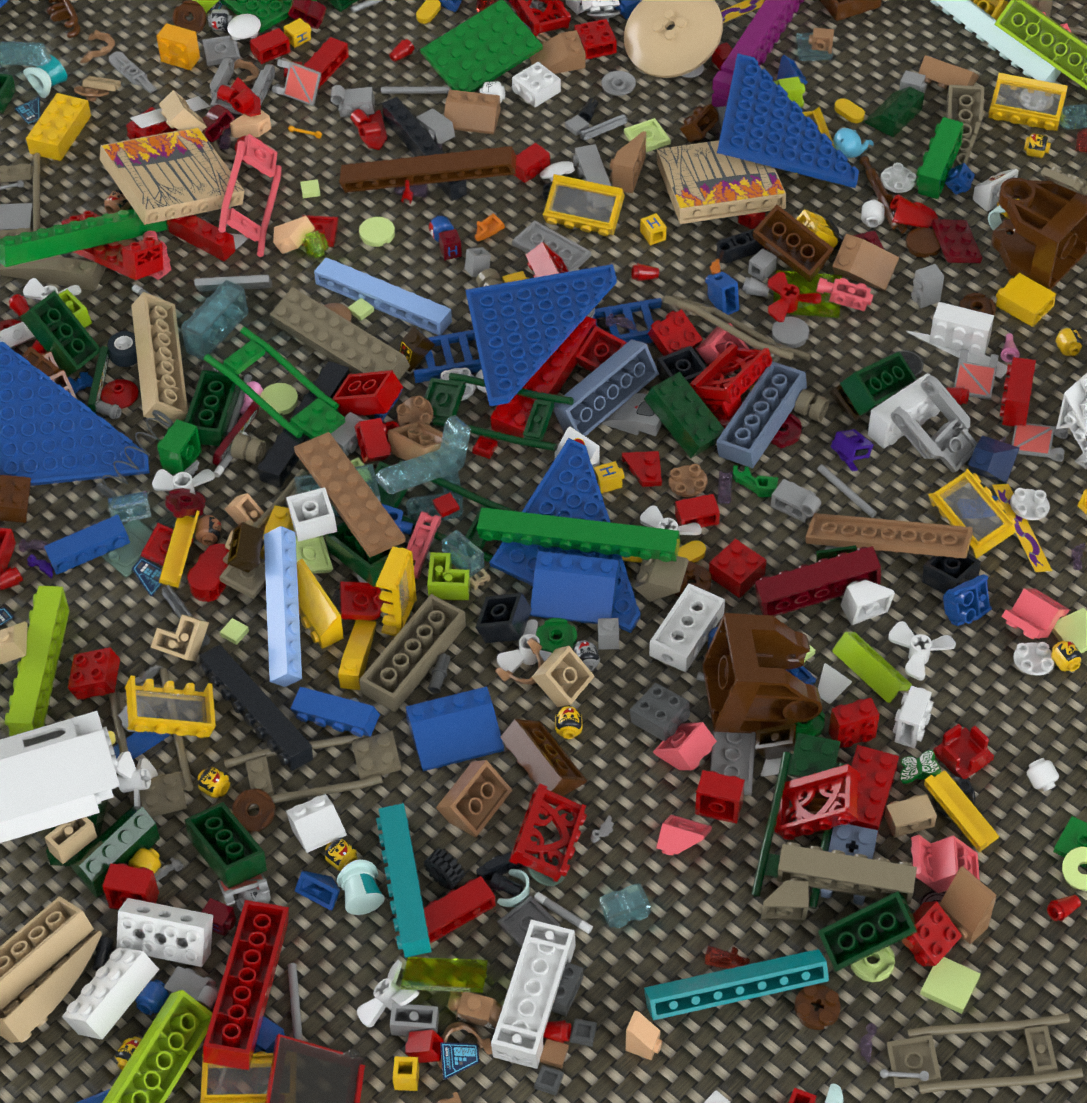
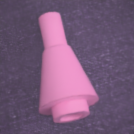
M1008 333L1006 334V342L1001 352V359L1005 362H1012L1013 357L1019 358L1020 353L1013 341V335Z
M255 381L246 383L259 396L261 395L263 389L259 383ZM245 392L244 403L240 410L241 414H244L253 402Z

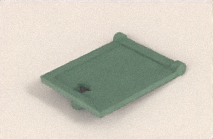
M133 517L124 525L131 543L101 556L125 578L134 572L132 568L142 557L141 552L153 532L137 517Z

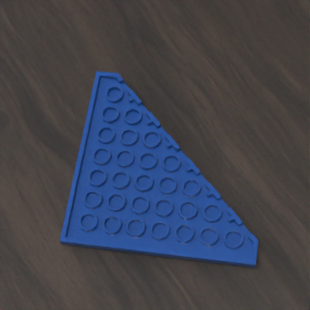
M738 53L717 153L856 188L859 170L855 166L852 167L847 162L848 158L840 150H836L832 146L833 142L825 133L821 134L819 132L818 126L810 117H806L802 113L801 107L787 97L788 93L780 85H776L773 82V77L766 69H761L754 57Z
M613 264L466 290L489 406L509 403L617 283Z
M0 342V475L31 478V486L102 479L105 475L120 477L114 469V461H123L133 465L126 457L124 448L132 446L143 450L142 448L134 444L123 433L117 431L102 417L95 414L80 400L78 401L63 387L52 381L50 377L30 364L19 353L13 351L6 343ZM127 448L126 453L140 470L124 463H115V467L121 476L150 473L149 456L133 448Z
M568 438L522 512L610 522L585 445ZM502 542L489 562L491 567L533 586L538 551L619 560L620 573L612 618H618L619 628L631 633L641 617L623 559L620 555H604L600 552L591 551L586 553L575 549L563 550L559 547L545 548L534 544L523 545L517 542Z

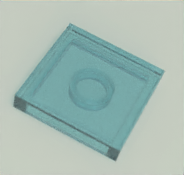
M796 33L799 61L833 59V51L832 54H828V51L812 50V45H809V35H813V33Z

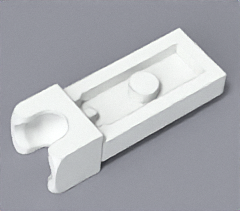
M24 322L0 331V342L6 343L10 348L36 339Z

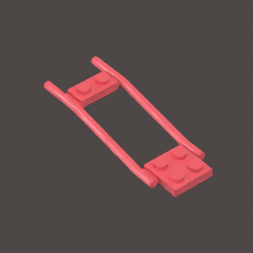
M248 134L245 137V141H239L237 145L234 164L221 207L218 230L222 233L225 232L226 224H228L245 237L250 238L254 242L258 241L257 256L263 257L267 229L281 179L282 167L276 165L277 152L251 134ZM242 160L258 169L262 174L270 178L274 177L261 226L235 209H229Z

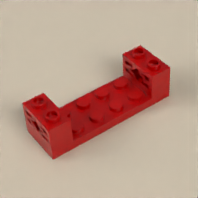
M84 211L83 214L70 216L69 219L63 220L62 225L68 224L71 221L86 220L88 217H99L100 215L95 214L93 211ZM146 237L139 242H132L128 246L113 242L73 252L134 280L164 270L163 243L155 240L153 237Z

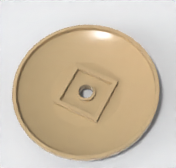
M642 0L632 11L625 26L624 46L627 55L639 70L654 77L672 78L690 73L704 64L718 47L723 32L721 11L715 0ZM669 25H675L672 30H667Z

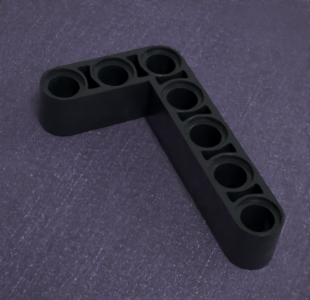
M755 229L718 241L716 259H719L720 263L726 264L756 254L761 249H767L753 239V231Z

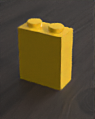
M1018 273L1008 281L1004 288L998 290L996 294V307L1033 327L1054 307L1056 293Z

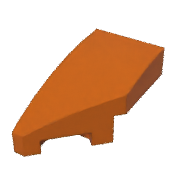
M494 213L482 222L477 221L475 240L478 242L493 236L505 228L504 223Z

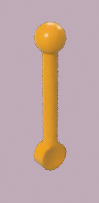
M292 125L288 127L289 132L296 131L314 135L316 138H321L322 136L320 131H307L294 128Z

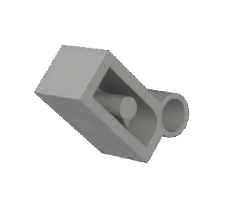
M340 85L332 87L331 102L339 105L340 117L351 116L357 109L363 110L366 115L374 114L375 97L372 87L346 90Z
M785 479L782 480L773 492L771 507L804 523L815 514L821 505L820 499L814 492Z
M177 966L164 986L169 995L173 992L184 990L209 1011L214 1006L219 992L218 988L215 987L216 982L209 977L203 978L192 969H184Z

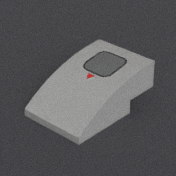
M635 393L627 402L606 418L602 424L634 435H638L641 431L656 436L662 422L644 400L647 394Z

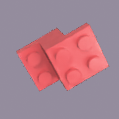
M1024 588L1012 610H1005L1002 617L1007 620L1006 624L1015 629L1019 627L1024 630L1023 634L1031 639L1048 638L1059 618L1066 616L1070 609L1037 589Z
M919 834L911 837L913 866L917 867L916 878L937 893L948 890L962 866L980 880L978 853L954 835L934 843L928 842Z

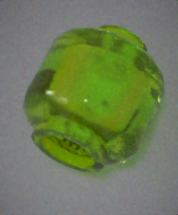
M319 230L306 234V238L303 239L306 254L308 256L314 255L315 259L325 256L324 252L329 249L325 234L319 233Z

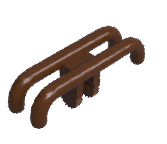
M48 0L49 3L59 2L47 9L51 20L57 22L69 19L64 25L66 28L73 27L74 29L67 33V37H76L81 29L78 23V15L69 0Z

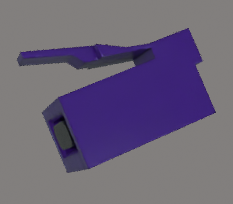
M852 429L836 432L831 448L838 453L841 460H844L853 472L858 471L853 460L869 458L874 444L857 430Z

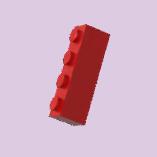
M330 37L304 63L303 66L321 72L318 89L349 57L348 43Z
M195 215L167 220L169 233L224 262L236 251L233 235L227 232H219L218 227Z
M481 876L467 881L464 886L457 890L449 891L446 896L430 902L424 908L430 944L496 906L495 895Z

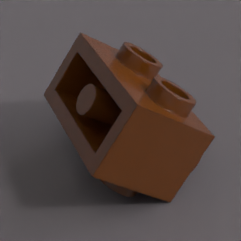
M711 103L703 107L699 105L693 110V114L683 121L684 124L679 129L689 142L694 140L700 141L719 120L718 113Z

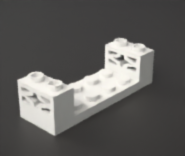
M535 920L530 921L491 1041L494 1058L535 1069L538 1068L544 1048L543 1035L566 962H571L575 950V930Z

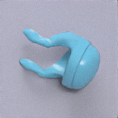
M849 128L838 130L833 138L835 149L840 150L847 158L860 156L869 144L874 146L872 140H865L862 144L856 130Z

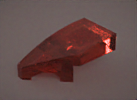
M1087 128L1078 132L1075 151L1087 152Z
M708 946L705 964L721 968H735L749 965L750 959L739 956L737 954L739 950L736 947H732L730 953Z

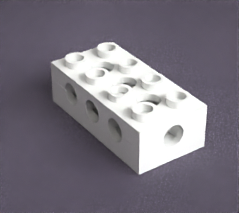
M688 584L651 639L649 656L686 672L707 641L709 632L717 626L722 618L725 599Z
M127 898L118 910L117 949L120 947L139 950L150 957L202 967L211 954L213 915Z

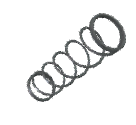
M153 410L152 415L155 418H148L146 420V425L154 436L144 432H137L135 434L136 441L143 450L132 446L124 448L126 457L133 465L123 461H114V469L122 480L111 475H105L102 477L104 484L98 483L96 485L97 489L108 498L116 501L118 496L106 485L105 477L115 478L127 485L129 484L116 469V462L124 463L140 470L127 455V448H133L151 456L138 441L137 434H145L160 441L149 427L148 420L159 421L167 427H171L174 424L162 412Z

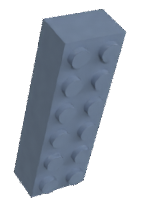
M631 339L564 395L574 399L572 405L554 403L553 411L564 434L567 428L572 427L586 436L659 374L646 343Z
M772 361V364L763 372L716 441L719 457L754 468L794 408L799 394L803 389L807 388L805 372Z

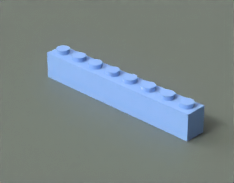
M325 258L314 271L315 283L355 301L362 298L371 304L374 309L439 336L443 334L452 322L450 308L389 284L384 280L372 277L367 273L343 265L335 260Z
M280 526L264 534L269 678L271 683L286 687L302 679L296 536L294 531Z

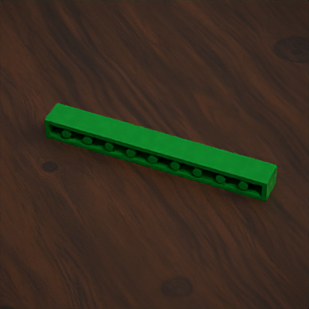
M130 209L120 210L113 214H103L95 218L88 217L86 220L71 221L64 225L58 224L46 229L39 228L37 231L22 232L15 236H5L0 239V263L4 267H9L143 236L147 231L167 230V220L144 225L135 210Z
M482 507L477 524L479 538L486 541L500 540L505 543L534 544L545 548L559 547L563 550L575 549L586 553L592 551L600 552L604 555L634 556L644 560L659 559L663 562L677 561L680 545L678 530Z

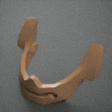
M95 30L89 35L88 40L100 39L105 41L108 46L102 47L98 51H88L80 63H87L93 57H100L110 53L115 46L114 39L108 33Z
M239 58L234 62V69L243 68L252 73L251 76H247L246 79L242 80L246 85L255 81L259 75V70L252 62H246Z
M530 638L527 643L531 647L533 654L536 655L539 669L544 663L539 653L542 646L535 639ZM500 667L495 670L503 681L513 679L519 684H536L532 677L530 679H519L509 670L505 671Z
M464 1022L450 1024L446 1027L441 1037L444 1043H446L452 1032L463 1029L475 1035L480 1049L483 1048L487 1054H493L490 1038L482 1039L476 1029ZM441 1058L440 1061H437V1063H438L439 1067L442 1069V1058Z

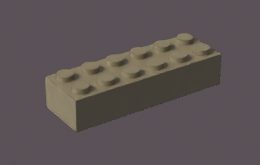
M431 594L359 679L361 694L396 712L435 665L438 656L448 649L466 627L465 612Z
M788 842L787 844H782L777 881L785 882L786 880L790 881L791 878H801L803 881H808V887L876 899H883L899 891L906 899L907 904H910L914 891L917 867L912 866L909 862H899L897 864L891 863L886 858L874 860L868 859L863 854L851 856L845 855V852L840 850L828 852L823 851L821 847L810 846V848L801 847L798 843Z

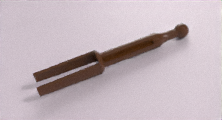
M862 155L859 162L866 170V176L878 198L877 201L881 202L885 207V216L892 229L898 227L902 234L905 233L907 230L905 224L892 222L896 212L890 208L893 196L887 193L876 170L871 167L869 157Z

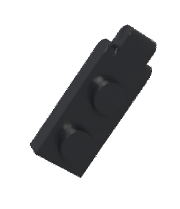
M511 851L504 855L495 856L492 860L486 862L484 866L477 868L476 874L477 878L481 876L484 880H491L495 872L504 875L510 869H518L524 865L520 863L516 865L509 862Z

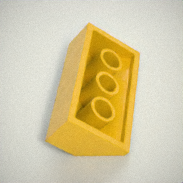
M300 559L297 562L299 615L304 628L310 630L314 643L318 642L323 649L344 639L341 615L304 560Z

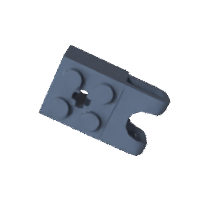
M849 824L833 827L828 852L840 850L845 852V855L863 854L868 859H873L878 830ZM849 849H854L853 853L848 852ZM821 889L820 896L830 898L833 891ZM854 895V904L863 906L865 897Z

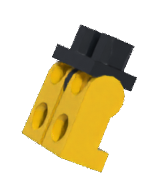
M804 209L797 217V220L833 247V252L835 249L839 250L844 238H842L839 229L829 218L824 219L822 216Z

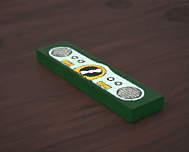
M106 346L100 348L88 399V407L95 414H97L96 405L101 398L109 363V352Z

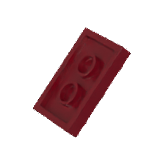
M933 220L931 225L947 263H981L983 257L967 220Z

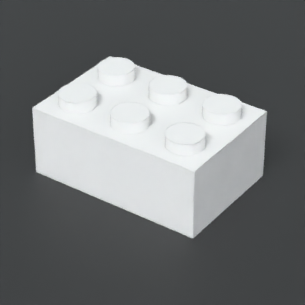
M939 302L933 317L929 343L959 351L966 349L969 350L968 353L984 357L990 341L994 315Z

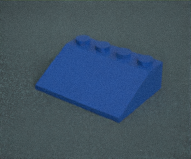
M538 551L534 571L530 616L550 619L561 618L567 621L598 624V619L612 618L620 573L619 560Z
M487 686L406 706L407 722L422 771L505 751Z

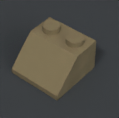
M677 556V561L663 562L659 559H642L634 588L649 602L680 592L689 560Z
M791 878L790 881L786 880L763 902L761 919L806 920L809 908L808 881H803L801 878Z

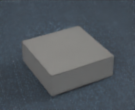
M576 115L565 122V128L577 136L581 131L589 128V123L579 115Z

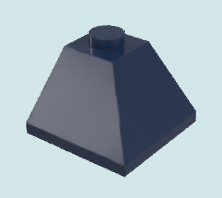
M982 435L969 462V471L1007 484L1020 448Z

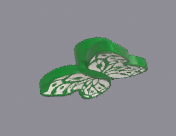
M933 750L925 751L919 758L906 756L901 759L904 769L901 770L900 780L903 784H908L916 778L923 780L930 775L935 776L941 773V768L935 760Z

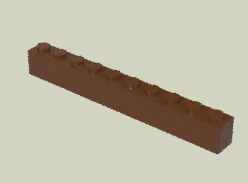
M512 146L355 164L350 163L341 165L339 183L344 192L347 193L405 186V180H409L410 186L514 175L517 157Z

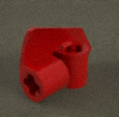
M239 77L236 78L231 87L227 85L219 87L217 91L218 99L231 104L236 111L249 117L261 115V99Z
M361 109L355 110L351 114L350 119L358 128L360 138L368 148L380 150L387 140L381 110L369 116Z
M899 194L893 198L890 204V208L896 211L892 220L893 223L929 228L932 226L931 224L934 219H939L936 212L920 202L913 203Z

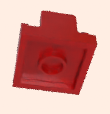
M957 724L944 733L942 743L933 750L935 756L955 776L967 779L994 759V755L987 748L988 737L976 726H973L970 732L966 727L962 729V726Z

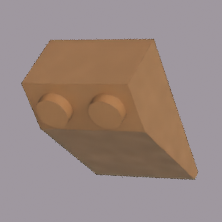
M577 30L560 33L542 43L543 49L529 58L531 65L539 62L554 74L585 68V51Z
M645 131L641 132L617 151L615 158L611 159L610 169H612L610 182H612L613 187L622 188L623 192L633 194L645 162L647 133Z
M846 234L832 267L836 275L886 291L899 257L864 239Z
M962 866L939 905L961 933L962 937L960 939L971 944L988 929L997 895Z

